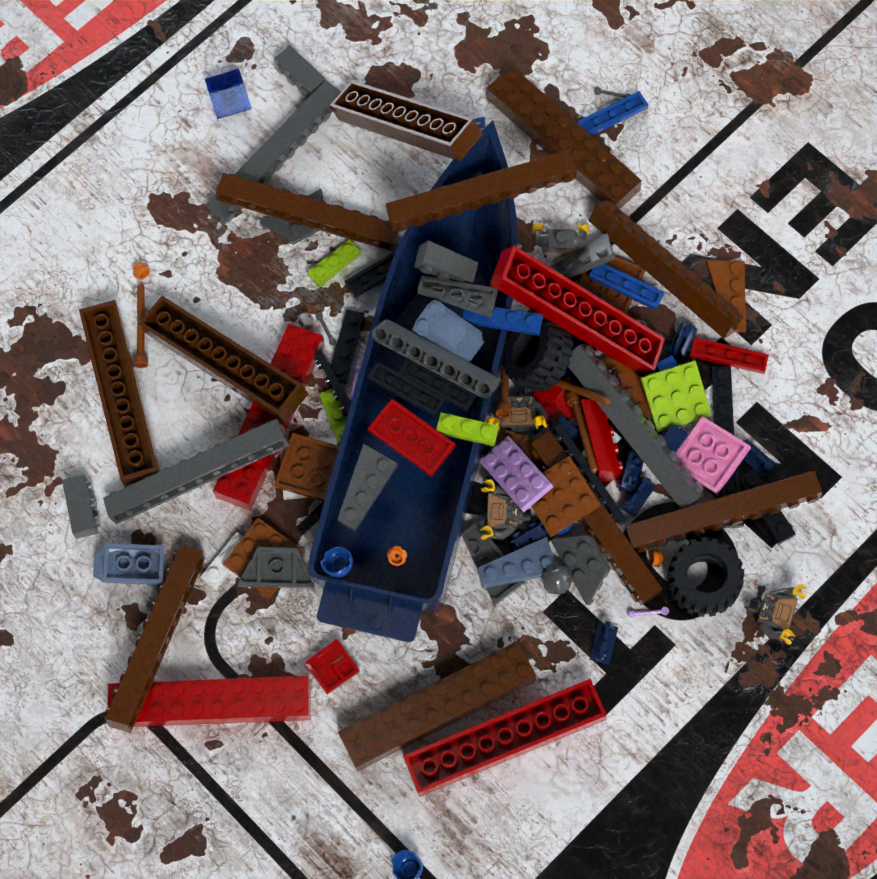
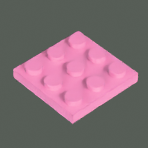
M702 416L676 454L679 456L681 464L691 471V476L695 481H698L702 486L718 495L751 447Z

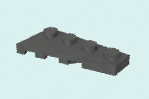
M608 233L550 266V268L569 279L614 260L615 257Z
M421 276L418 294L492 318L498 289Z
M363 444L337 519L338 522L356 531L397 468L398 463Z
M476 522L462 532L461 536L478 570V567L501 558L504 554L490 538L486 540L481 539V536L486 535V533L480 531L481 527ZM525 581L487 587L486 590L494 607L525 584Z

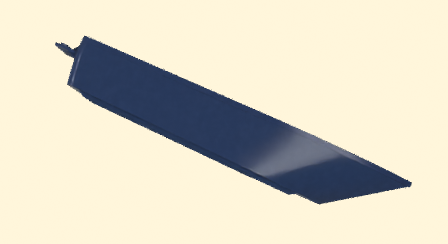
M493 120L481 131L483 135L460 162L452 160L431 190L509 168ZM506 198L496 204L489 203L476 210H465L459 215H448L441 220H431L421 226L414 225L408 227L397 246L377 304L308 561V570L313 581L323 588L317 612V619L321 623L399 641L412 642L416 636L421 612L435 614L442 610L484 444L444 435L454 442L456 447L431 477L368 432V428L391 399L435 430L437 429L441 413L487 423L491 417L497 389L487 398L477 395L468 412L445 402L435 418L368 381L367 377L377 362L399 373L407 360L403 355L375 341L372 336V330L382 321L390 320L412 332L418 317L426 306L434 300L433 298L418 294V286L421 276L437 278V276L423 273L421 269L414 267L419 246L428 240L478 262L473 284L493 287L490 285L501 252L513 245L517 247V216L514 198ZM498 290L494 307L511 310L513 298ZM439 301L463 318V308ZM473 325L482 332L484 343L472 360L468 362L491 373L499 382L507 330ZM363 444L398 463V466L357 530L353 531L339 523L337 519ZM394 546H400L402 550L404 549L407 552L406 561L399 566L392 565L388 560L387 552ZM334 547H343L349 550L353 557L352 568L343 577L330 576L323 571L320 564L325 552Z

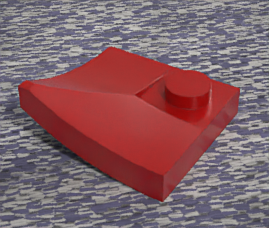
M570 377L563 379L564 381L571 383ZM556 385L543 392L532 391L535 400L540 402L547 412L546 424H550L554 419L558 420L561 416L566 420L576 419L573 408L567 404L566 395L571 391Z
M337 639L304 663V666L327 695L360 672Z

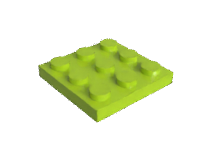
M696 361L640 377L657 433L668 430L672 424L677 427L700 420L702 416L705 418L712 416Z

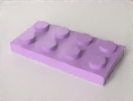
M509 436L479 460L523 512L554 487Z

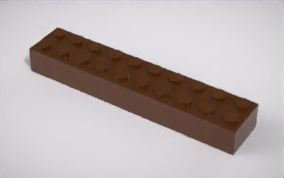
M513 66L486 88V99L546 153L553 155L570 150L577 169L575 179L601 202L608 199L617 208L621 209L641 190L642 180Z
M353 80L349 82L329 105L339 121L459 162L483 135L473 118Z
M162 295L139 322V326L148 336L284 424H286L308 395V392L301 383Z
M116 300L79 309L120 480L123 486L126 487L129 484L143 480L146 476L160 472V467L120 309Z
M516 641L338 731L358 772L535 682L536 674L519 642Z

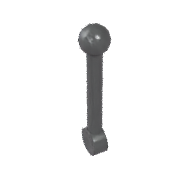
M599 87L594 89L595 95L606 94L623 98L631 95L630 93L621 94L604 91Z
M321 312L316 313V319L320 320L329 338V344L335 345L336 340L332 338L323 320V314Z

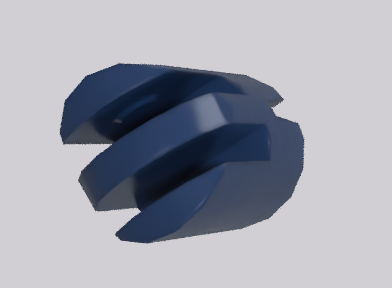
M682 322L679 325L667 350L668 354L681 356L684 359L697 334V328L689 323L685 327L686 322Z

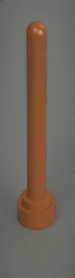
M143 284L137 286V353L133 357V366L136 368L148 367V357L145 354V332L139 326V322L145 316V287Z
M502 361L500 402L496 406V416L505 419L511 416V406L508 403L509 378L503 367L505 362Z
M562 379L555 384L604 405L610 404L608 397Z
M569 392L566 395L567 404L573 408L590 471L596 473L598 467L580 407L582 397L574 392Z

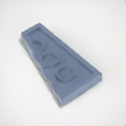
M545 537L478 567L477 572L482 588L542 578L547 567L555 566L556 563L548 538Z

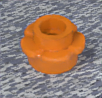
M138 263L133 268V275L139 280L145 279L150 273L147 263Z
M394 546L387 552L388 560L392 565L399 566L406 561L407 552L404 549L402 550L400 546Z
M657 548L650 551L649 563L651 566L659 568L664 563L665 556Z

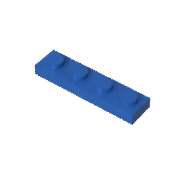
M638 91L577 121V123L593 136L648 109V103L641 92Z
M606 264L593 268L589 275L590 280L655 311L665 292Z
M494 307L492 318L464 309L463 319L472 325L539 336L543 315Z

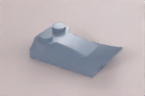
M436 299L426 306L412 328L413 333L466 361H471L484 343L480 330Z
M105 543L103 548L94 554L93 577L101 580L103 583L140 584L150 587L163 584L164 545Z

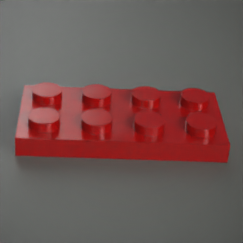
M391 399L368 428V432L431 477L456 447L454 442L393 399Z

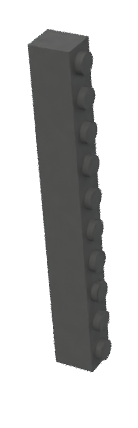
M325 80L235 175L243 179H252L260 184L268 183L271 176L282 168L283 163L287 159L292 158L295 151L306 143L307 138L311 134L316 133L319 126L330 118L333 111L329 105L341 91ZM216 194L205 204L207 214L223 226L234 218L235 213L239 209H243L242 207L216 200Z
M586 343L577 346L573 350L572 357H570V370L587 390L610 399L609 405L599 402L597 404L681 509L693 505L705 495L703 486L692 478L691 471L681 464L676 452L669 449L665 438L657 434L653 423L645 419L641 408L634 405L630 400L631 396L626 390H622L618 385L619 381L614 375H610L606 370V364L595 356L594 349Z
M278 419L270 420L262 426L252 428L240 436H234L229 441L217 444L207 451L199 452L195 456L182 460L174 466L164 468L154 475L146 476L143 480L129 484L119 491L111 492L108 496L103 497L107 515L115 524L121 523L290 446L285 428Z

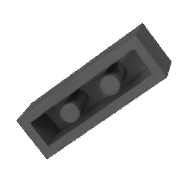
M290 45L274 58L276 71L280 75L284 74L287 77V81L292 86L295 85L304 97L309 98L326 80Z
M428 240L419 246L414 267L421 269L423 273L437 276L439 279L473 284L478 262Z
M85 474L63 479L62 483L72 534L76 539L99 534L98 527L101 524L99 516H95L94 509H97L95 498L91 496V491H94L92 481L88 480Z

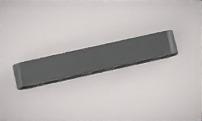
M390 320L382 321L372 330V336L378 343L482 398L489 397L499 385L498 379L491 373Z

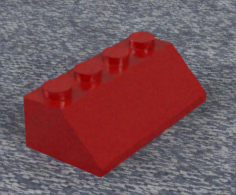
M581 399L580 407L598 467V471L595 474L601 483L620 479L623 466L621 460H617L616 454H619L617 443H613L612 440L614 431L612 425L608 424L607 419L609 418L596 401Z

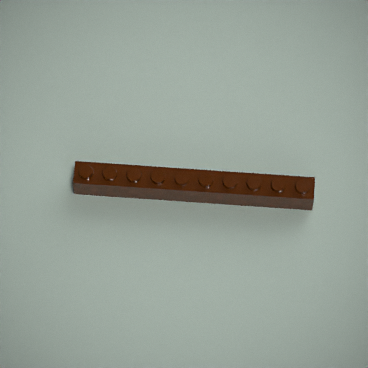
M570 150L385 203L386 211L393 232L397 230L404 231L408 227L414 225L421 226L428 221L441 220L448 215H459L465 210H476L489 203L496 204L506 198L513 199L520 194L534 193L537 189L551 188L561 182H571L576 178L577 169Z
M231 173L222 174L216 191V200L391 252L394 251L399 235L398 230L393 232L390 220L385 221L374 215L368 216L357 210L351 211L340 205L328 204L323 200H314L303 194L297 195L286 189L273 188L269 184L256 183L252 179L239 178Z
M606 199L596 204L588 219L592 225L603 234L608 233L615 245L723 339L735 332L744 318L736 308L727 303L722 296L718 295L708 284L704 283L694 272L690 271L680 260L669 253L666 248L647 234L641 226L617 208L613 202Z
M548 431L530 444L529 452L534 460L538 459L542 472L568 457L551 431ZM597 498L601 507L578 522H582L586 527L585 532L587 535L594 537L602 554H605L607 557V563L613 571H617L620 575L618 578L624 587L627 586L631 591L630 596L635 603L639 602L642 606L660 594L662 587Z
M814 470L626 525V533L634 550L637 553H642L649 550V547H663L668 544L667 542L673 540L680 542L690 535L695 537L701 536L707 530H721L724 528V525L729 523L734 526L743 523L745 519H759L762 517V514L770 513L772 515L779 513L781 509L786 507L789 509L796 508L803 502L808 504L814 503L821 498L822 490Z
M180 545L179 550L175 551L172 566L166 571L165 582L159 587L158 598L151 605V614L144 621L142 635L137 637L135 651L128 658V667L121 674V683L118 689H115L113 692L111 706L107 707L104 718L108 727L128 733L132 732L205 561L203 550Z

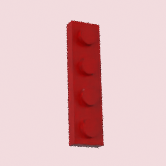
M695 337L690 357L765 374L769 354Z

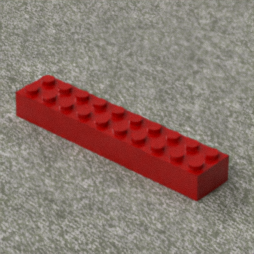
M513 245L501 252L490 282L491 286L536 313L543 315L546 319L642 376L655 371L665 340L664 337Z
M288 323L270 364L301 383L306 389L316 366L314 361L317 359L315 352L320 349L323 350L325 346L324 337ZM252 403L238 436L277 418ZM294 413L286 422V424L281 422V424L285 428V431H287L289 424L294 416ZM277 452L218 478L213 489L215 497L251 511Z
M309 676L153 682L134 727L311 720ZM108 683L107 707L111 706L113 692L115 689H118L120 683Z
M590 678L405 754L403 758L418 796L421 797L606 720L607 714Z

